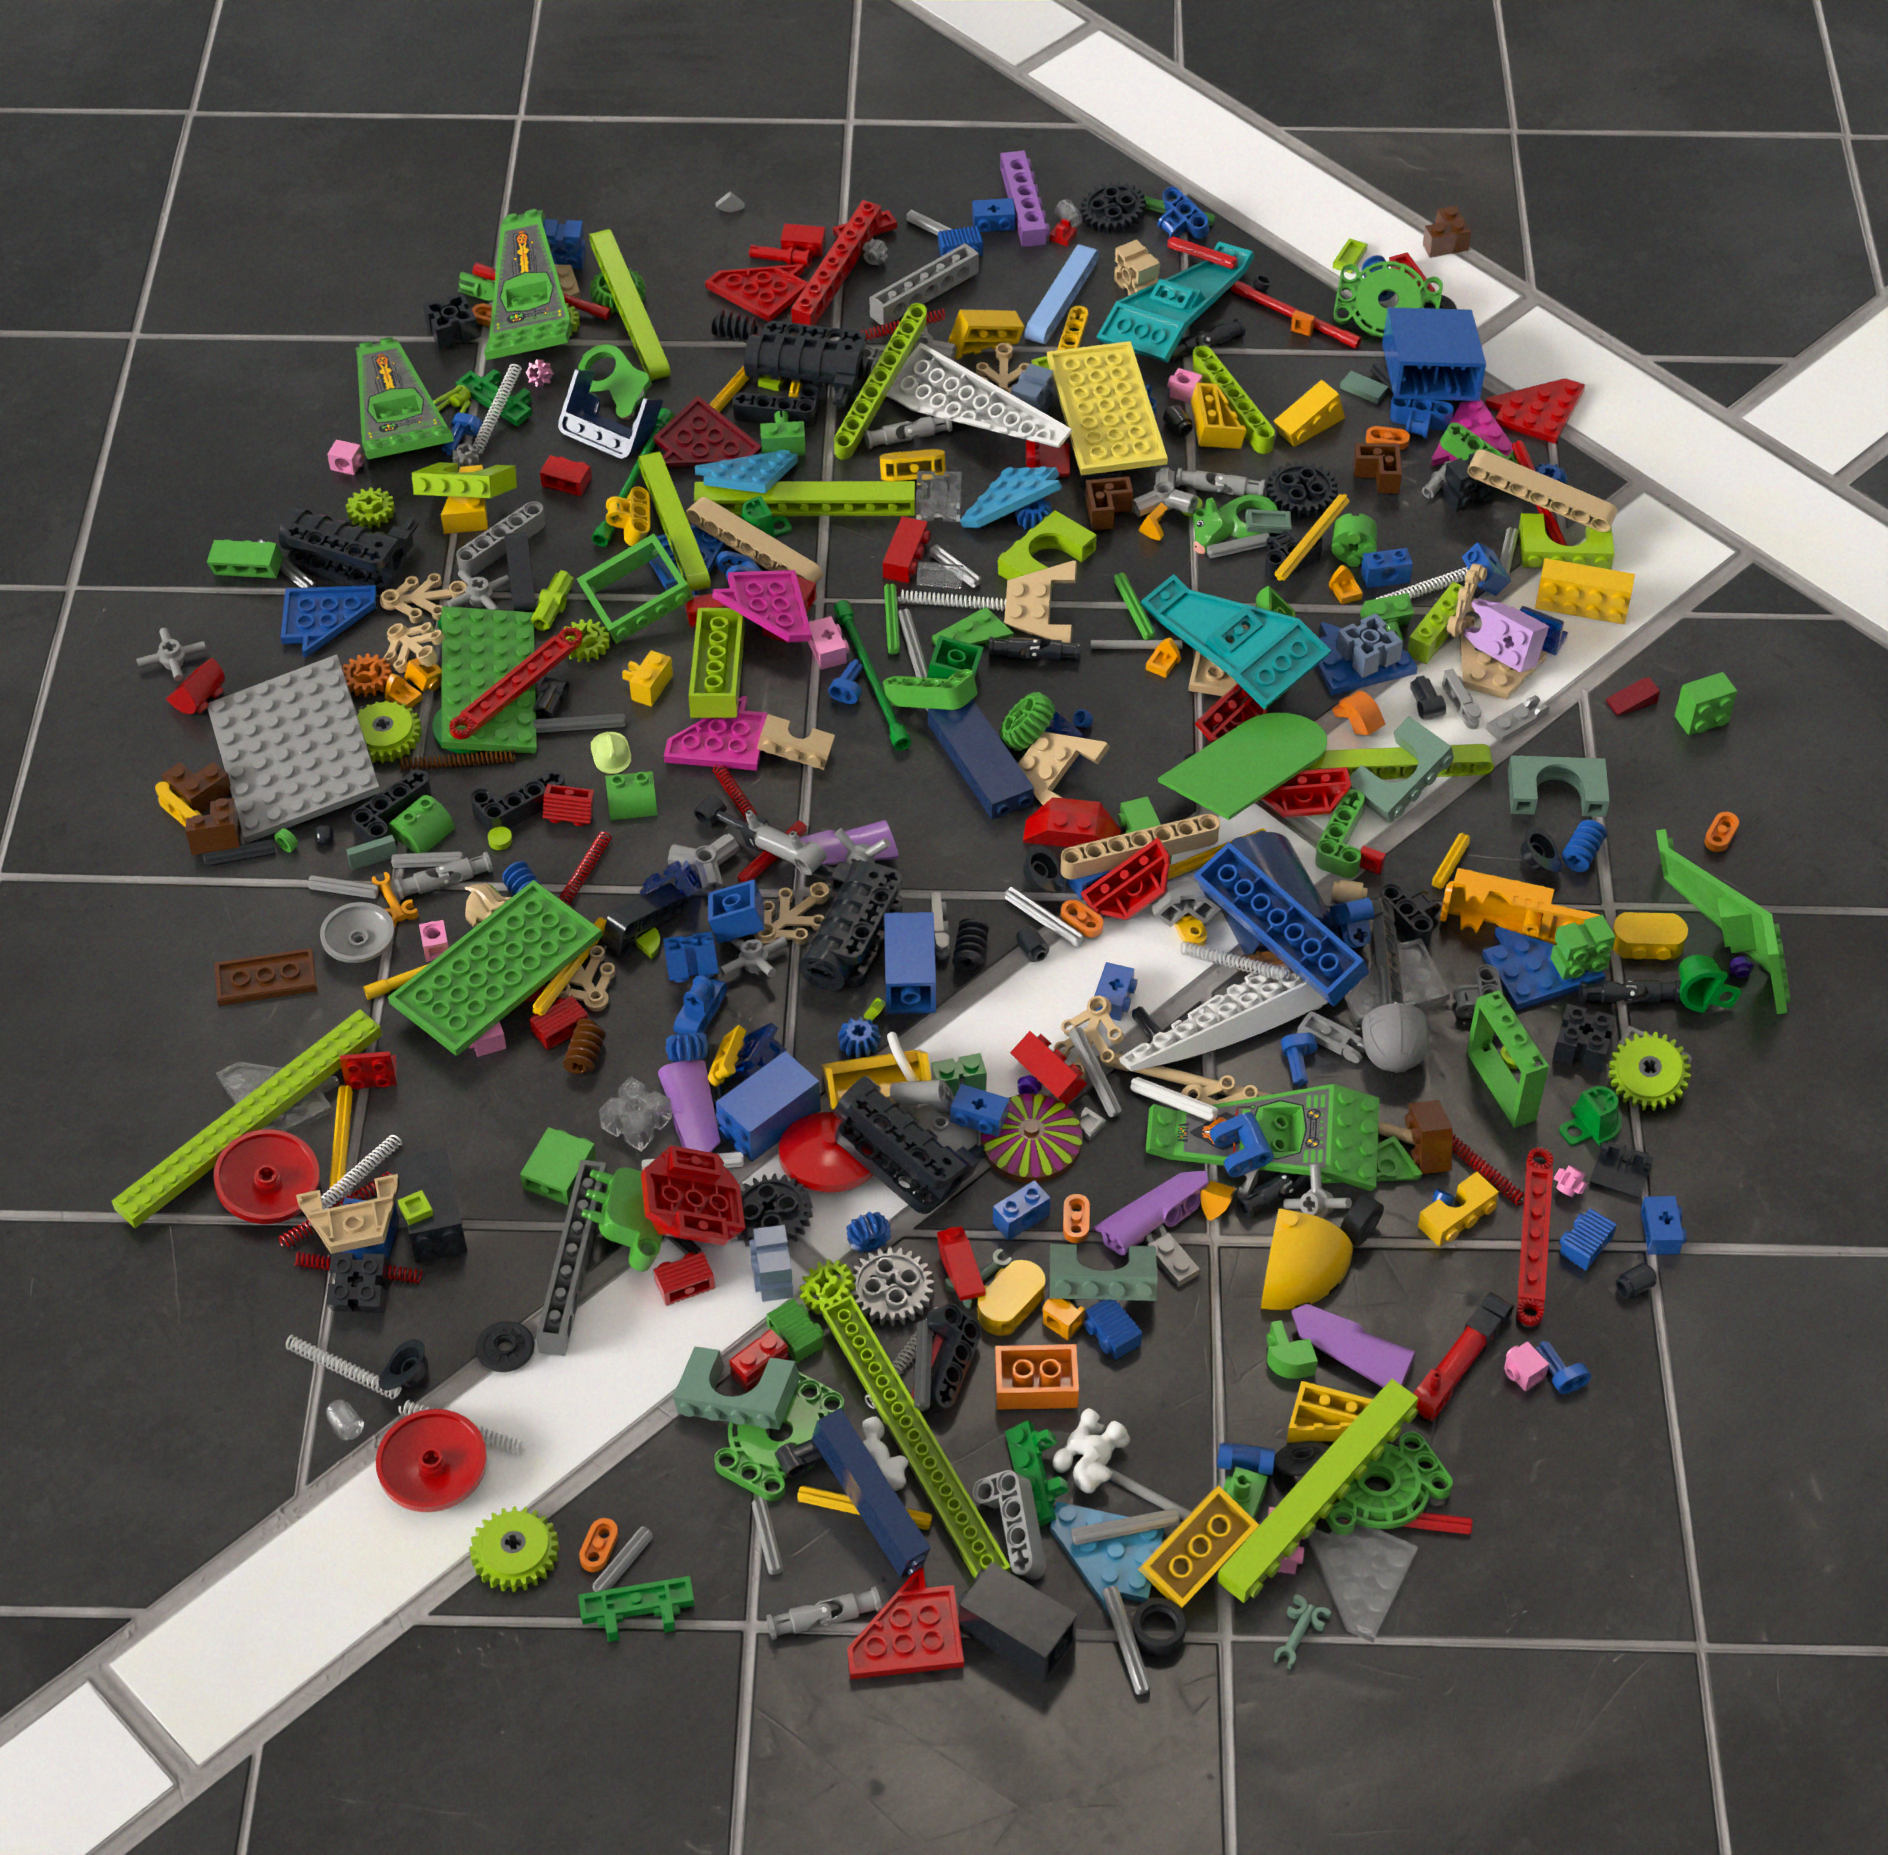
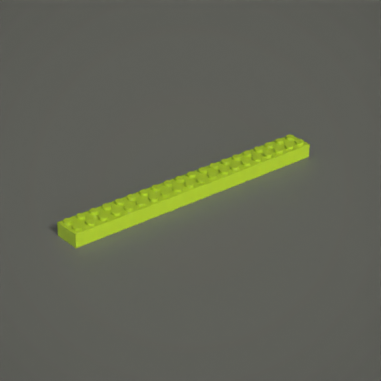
M362 1010L356 1011L113 1199L112 1204L115 1211L134 1228H137L215 1167L219 1155L230 1142L243 1134L262 1130L341 1068V1055L359 1054L382 1036L381 1026Z
M850 1295L822 1309L825 1321L900 1451L907 1458L911 1470L974 1579L981 1569L986 1570L991 1562L1011 1573V1566L921 1412L914 1407L911 1395L853 1296Z

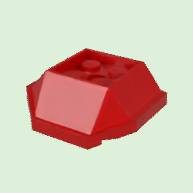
M670 1145L660 1156L645 1167L641 1173L645 1217L652 1221L658 1235L725 1246L744 1231L745 1222L740 1185L732 1173L723 1165L724 1162L719 1154Z

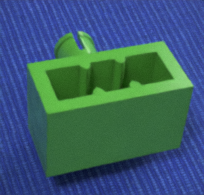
M778 411L774 415L775 423L760 424L762 454L788 450L790 453L798 454V456L806 455L804 421L788 422V413L782 411L783 417H780V411Z
M1405 593L1365 601L1360 610L1361 618L1364 619L1376 613L1387 624L1386 631L1393 630L1404 641L1399 626L1409 624L1414 615L1409 594Z
M1236 1467L1233 1476H1227L1223 1490L1256 1520L1266 1491L1268 1477Z

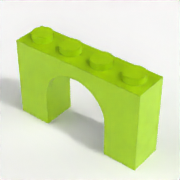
M438 462L412 472L414 495L492 498L517 488L515 465H494L480 471L458 473V463Z
M1055 510L1048 517H1044L1043 521L1035 528H1031L1022 539L1017 540L1009 550L999 556L998 575L1010 580L1047 569L1048 567L1032 557L1035 552L1042 549H1058L1083 562L1096 551V534Z
M1521 513L1518 531L1522 567L1543 568L1544 558L1612 569L1615 555L1612 526L1607 532H1600L1586 526V541L1576 546H1563L1553 542L1547 536L1544 514Z

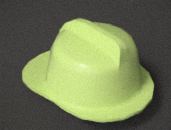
M604 732L592 740L591 751L594 763L600 771L607 774H618L629 767L631 753L628 741L623 735L616 732Z

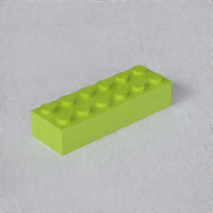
M698 608L689 688L691 718H737L745 622L744 616L731 608Z

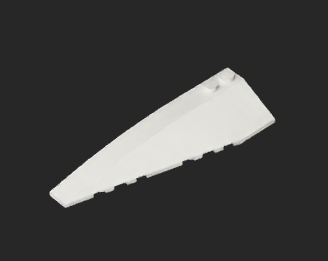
M921 342L907 358L886 395L912 411L1060 448L1073 432L1066 425Z
M1279 958L1267 962L1268 965L1272 964V966H1281V969L1283 967H1285L1286 970L1289 968ZM1289 968L1290 976L1285 982L1268 978V976L1264 977L1259 974L1250 973L1245 976L1244 983L1241 985H1231L1227 988V994L1224 996H1214L1188 1013L1187 1020L1184 1022L1177 1020L1171 1024L1172 1029L1167 1033H1157L1153 1036V1042L1150 1044H1140L1120 1057L1119 1061L1130 1071L1204 1054L1270 1030L1310 1010H1318L1328 1001L1291 968Z

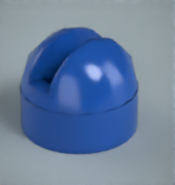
M1078 709L1073 715V724L1079 728H1088L1093 723L1092 714L1087 710Z
M1436 1189L1432 1202L1434 1203L1440 1199L1447 1206H1451L1455 1197L1448 1192Z

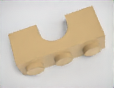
M770 714L767 715L757 749L807 764L811 767L825 769L835 735L812 728L811 734L807 738L798 739L793 737L788 731L789 720Z

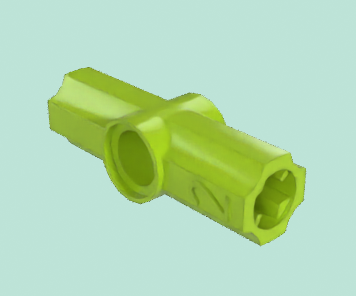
M560 570L559 573H555L548 588L542 589L539 595L538 607L531 618V623L534 624L537 630L545 632L546 629H550L557 614L564 611L567 595L574 584V578L568 572Z

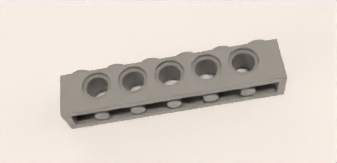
M964 243L870 297V317L885 327V324L888 325L904 316L910 305L914 303L923 305L979 273V253Z

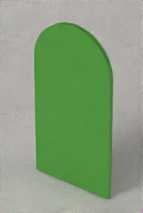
M1290 713L1262 714L1240 724L1158 778V782L1230 820L1317 762L1327 749V736L1317 723L1306 717Z

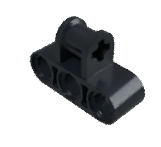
M1286 529L1281 535L1267 538L1266 545L1269 552L1266 554L1264 574L1266 577L1277 580L1275 571L1304 536L1296 538L1290 530ZM1322 537L1292 573L1310 566L1321 559Z
M1388 883L1382 886L1380 897H1386L1390 901L1394 910L1395 927L1414 946H1427L1432 935V918L1438 914L1441 905L1438 902H1434L1424 888L1408 895L1397 884Z

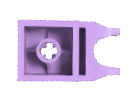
M1480 598L1473 600L1471 606L1481 617L1482 627L1470 626L1465 628L1463 632L1465 637L1477 649L1520 673L1535 668L1549 626L1513 606L1508 607L1501 602H1490Z

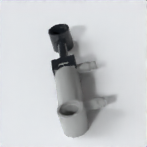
M709 794L693 811L698 821L706 827H711L719 820L740 830L746 846L758 852L764 849L795 864L806 875H811L827 858V854L817 843L801 841L795 831L790 832L788 835L769 825L767 819L756 814L754 815L752 811L746 812L747 823L725 813L727 810L726 805L714 794Z

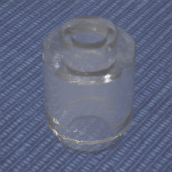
M1061 200L1057 204L1055 213L1061 221L1062 218L1070 220L1071 227H1079L1082 223V215L1072 200Z
M340 1399L328 1406L326 1410L327 1420L341 1439L352 1440L362 1433L364 1422L350 1403Z

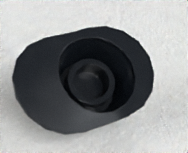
M1533 826L1528 828L1526 839L1520 847L1521 855L1528 866L1532 869L1543 867L1555 873L1561 871L1562 862L1550 834L1540 827Z
M1041 845L1029 848L1026 854V862L1023 865V874L1026 880L1037 889L1042 888L1051 893L1063 891L1065 886L1064 878L1053 852Z
M411 1339L399 1345L393 1352L379 1378L378 1383L382 1390L389 1391L402 1385L406 1388L413 1387L425 1377L429 1363L424 1354V1343L418 1339Z

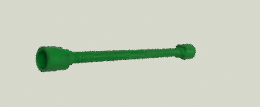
M661 408L655 428L641 455L652 452L656 445L653 437L675 417L671 410ZM638 460L618 497L627 499L641 473ZM606 520L603 521L595 529L591 537L592 541L598 546H607L614 532L613 526L609 525Z
M847 600L838 601L833 606V611L839 623L847 628L890 726L889 737L894 749L897 751L906 750L910 747L912 741L905 726L898 723L854 625L853 618L855 614L851 604Z

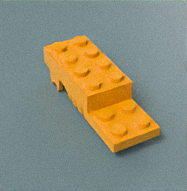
M1457 868L1454 881L1446 885L1440 920L1446 921L1447 914L1450 913L1460 916L1461 930L1469 926L1475 930V933H1478L1483 922L1486 921L1495 923L1499 927L1557 945L1555 941L1557 927L1575 922L1577 925L1584 924V920L1600 915L1551 904L1554 889Z

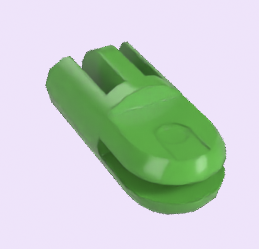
M466 272L460 273L459 277L461 280H459L460 288L458 292L485 301H493L494 281Z

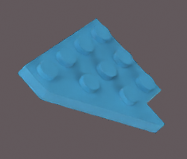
M779 450L696 465L695 475L704 476V485L766 493L798 462V454L790 453L788 450Z
M1009 467L1004 469L997 480L990 484L987 491L978 497L977 502L959 520L962 527L978 528L1060 490L1062 486L1059 480H1055L1059 476L1057 468Z
M1056 1502L1054 1509L1056 1520L1051 1522L1050 1531L1109 1614L1103 1591L1110 1586L1118 1587L1121 1598L1138 1602L1147 1601L1152 1583L1138 1568L1161 1545L1165 1527L1075 1545L1071 1537V1530L1073 1528L1128 1517Z

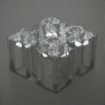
M935 471L917 472V520L934 521V517H943V521L960 522L962 472L944 471V475H935Z
M630 1076L619 1087V1097L613 1098L611 1096L599 1109L600 1123L602 1129L616 1137L621 1133L624 1134L625 1142L642 1152L654 1138L653 1130L655 1128L661 1130L672 1118L671 1099L655 1090L652 1093H648L645 1084Z

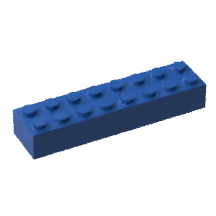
M1230 842L1193 875L1199 887L1333 1007L1369 973L1364 960Z

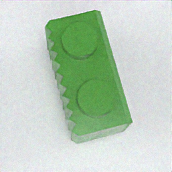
M791 1299L767 1313L766 1318L769 1329L773 1330L787 1344L788 1353L796 1363H799L823 1348L824 1332L818 1323L813 1324L810 1321L806 1307L803 1304L798 1305L795 1299Z

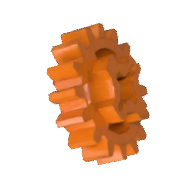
M369 653L364 658L357 655V660L350 658V665H343V672L349 691H354L355 696L360 695V693H363L364 697H367L368 693L376 696V691L384 692V686H386L389 676L392 674L390 664L386 663L385 658L379 660L377 654L373 658L370 657Z

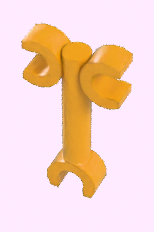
M384 872L385 880L377 881L375 876L372 877V883L378 885L379 891H382L390 908L384 910L391 916L394 927L398 921L402 922L405 919L413 920L419 916L417 908L409 910L414 908L412 900H406L400 906L390 887L391 879L389 873Z

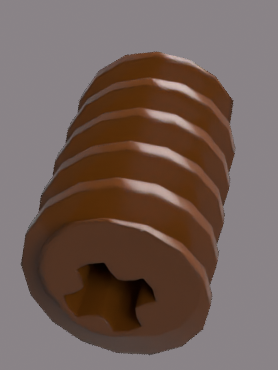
M582 1018L576 1024L563 1061L565 1070L574 1074L590 1073L595 1069V1063L598 1060L597 1056L600 1054V1048L606 1037V1032L597 1023Z

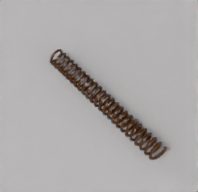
M510 749L508 757L506 750H504L503 756L502 751H499V760L497 751L494 752V759L491 751L489 758L488 753L485 752V761L482 752L480 753V760L477 752L475 753V759L474 754L471 753V761L469 754L466 753V762L463 753L461 754V761L459 754H457V761L455 760V755L452 754V763L449 754L447 755V763L445 755H443L442 762L440 755H438V765L435 755L433 756V764L431 756L428 757V763L426 756H424V765L420 756L419 766L416 756L414 758V765L412 757H410V765L408 764V759L405 758V767L403 758H400L399 771L402 769L410 771L411 768L415 770L416 767L418 770L421 768L424 770L425 767L429 769L430 766L432 769L435 766L438 769L439 767L444 768V765L446 768L449 765L452 768L454 765L458 767V764L462 767L463 763L464 766L468 764L476 766L477 762L479 765L482 762L484 765L486 763L490 765L491 761L493 764L496 761L498 764L500 762L504 764L505 760L507 763L510 760L514 763L515 749L513 750V758Z

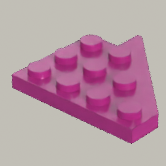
M1481 398L1480 401L1460 403L1450 424L1459 423L1508 457L1513 451L1512 443ZM1439 443L1432 457L1431 465H1439L1446 461L1457 460L1458 458L1446 451Z
M795 570L729 572L728 583L730 588L713 589L712 596L714 599L787 642L811 641L812 633Z
M742 696L738 702L737 718H704L668 738L664 753V763L714 767L717 764L716 767L725 765L726 768L757 771L761 750L757 749L767 718V712L746 711L748 699L747 696Z

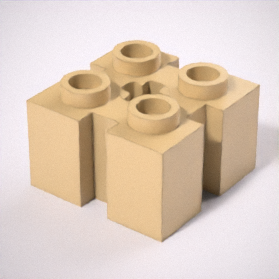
M1138 240L1116 248L1115 261L1118 266L1115 267L1114 281L1123 290L1127 289L1128 295L1158 282L1157 276H1159L1160 263L1157 258L1148 253L1147 248Z

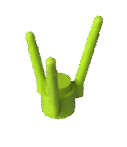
M458 385L455 389L434 400L433 403L437 404L445 400L436 407L438 411L451 403L454 407L462 406L459 413H465L466 409L471 405L469 401L471 393L465 386Z

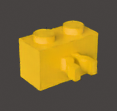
M651 650L640 666L630 661L628 667L632 672L624 670L622 676L624 680L630 683L631 700L652 707L673 677L671 657Z

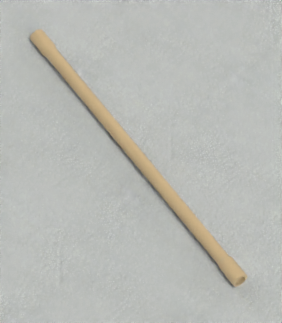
M1115 1053L1117 1060L1114 1065L1108 1067L1130 1071L1119 1061V1058L1123 1055ZM1108 1055L1106 1060H1109L1112 1055ZM1160 1065L1132 1071L1187 1086L1197 1084L1202 1088L1220 1082ZM1226 1082L1223 1083V1086L1229 1087L1232 1085ZM1235 1085V1089L1232 1092H1220L1218 1094L1232 1096L1243 1092L1244 1087ZM1248 1091L1246 1095L1252 1097L1255 1095V1092ZM1258 1091V1097L1272 1095L1269 1093ZM1379 1122L1378 1135L1386 1137L1395 1136L1404 1143L1415 1145L1412 1140L1411 1129Z

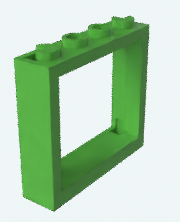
M655 534L650 535L577 578L583 592L616 644L694 599L687 583ZM660 556L678 584L612 623L594 594Z
M1500 990L1478 997L1466 1053L1513 1127L1516 1128L1537 1120L1549 1065ZM1494 1031L1521 1071L1519 1084L1492 1043ZM1536 1061H1539V1062L1541 1063V1065L1538 1066V1067H1535V1065H1536L1535 1062H1536Z

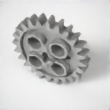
M889 1247L887 1253L884 1254L879 1248L877 1256L869 1252L868 1261L860 1258V1266H853V1275L856 1278L853 1283L856 1285V1289L850 1290L864 1317L870 1314L871 1323L879 1318L881 1326H883L886 1320L890 1321L891 1326H894L895 1320H899L902 1325H905L906 1317L914 1321L915 1312L923 1315V1307L930 1306V1299H933L934 1289L932 1271H928L927 1263L921 1264L920 1256L912 1259V1251L903 1255L902 1248H899L897 1253H893L892 1248Z

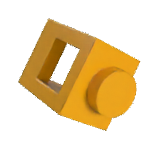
M415 658L408 662L404 678L406 680L410 679L421 691L428 689L435 691L441 685L442 669L436 663L429 667L422 665L418 658Z
M1049 1298L1043 1305V1324L1066 1340H1069L1083 1325L1085 1308L1082 1306L1076 1309L1070 1301L1058 1298Z

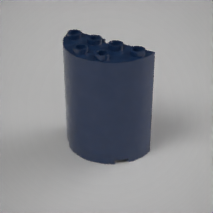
M1262 830L1245 837H1237L1231 842L1236 849L1332 933L1339 937V929L1288 838L1279 833ZM1223 908L1221 909L1246 958L1254 959L1256 962L1257 960L1260 961L1276 956Z

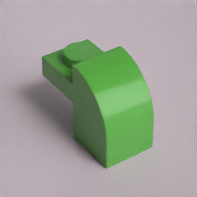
M1282 1320L1271 1322L1270 1333L1267 1334L1269 1346L1267 1363L1276 1374L1290 1379L1315 1375L1318 1361L1311 1340L1305 1339L1289 1343Z

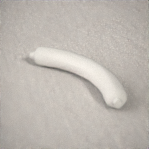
M890 1032L887 1035V1039L901 1071L908 1082L919 1081L902 1051L897 1034Z

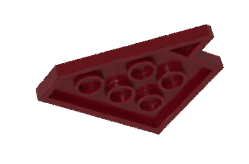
M699 396L692 400L653 437L654 442L666 451L662 457L667 468L695 467L696 465L758 455L762 451L761 445Z

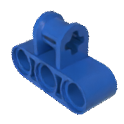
M1176 187L1165 189L1162 196L1164 208L1167 212L1158 220L1157 226L1160 229L1163 228L1170 238H1177L1186 230L1197 239L1207 237L1210 230L1206 214Z
M1394 396L1391 399L1389 418L1395 423L1405 424V431L1409 434L1422 435L1423 438H1427L1429 429L1445 431L1452 420L1453 406L1448 402L1432 399H1394Z
M1368 897L1330 907V914L1337 927H1341L1343 940L1347 946L1357 948L1365 946L1370 942L1371 931L1368 920L1374 918V909ZM1360 933L1361 938L1354 939L1353 935Z
M696 976L691 990L684 995V1005L675 1020L674 1032L678 1034L704 1033L725 997L727 983L713 978Z

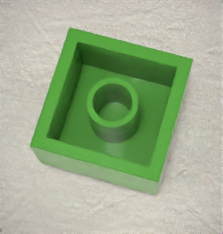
M1724 672L1683 684L1675 718L1688 735L1701 733L1716 726H1723L1730 721L1737 690Z

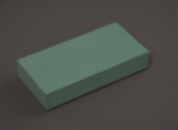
M1350 371L1340 384L1341 389L1376 404L1388 392V386L1353 371Z
M1246 510L1247 532L1282 533L1286 529L1292 530L1290 511Z
M393 835L346 849L352 871L390 859L393 854H397Z

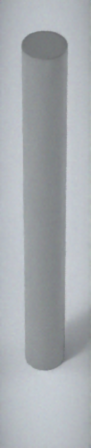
M1091 640V649H1156L1163 640ZM1173 640L1178 649H1182V640Z
M1106 1466L1112 1473L1110 1480L1164 1510L1176 1508L1180 1518L1183 1520L1191 1513L1188 1509Z

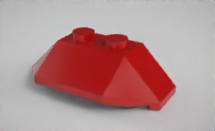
M1237 683L1195 722V725L1209 741L1214 742L1245 721L1255 716L1266 714L1267 708L1264 710Z
M1348 768L1302 771L1261 798V800L1283 818L1331 814L1351 788Z
M1052 797L1026 819L1023 843L1073 847L1118 836L1121 834V829L1100 802Z
M1157 837L1082 891L1081 895L1087 906L1097 914L1127 921L1166 893L1171 857L1161 839Z

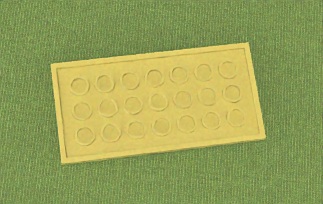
M1131 341L1047 352V361L1050 370H1053V381L1067 427L1073 431L1069 436L1081 475L1167 464L1166 451Z

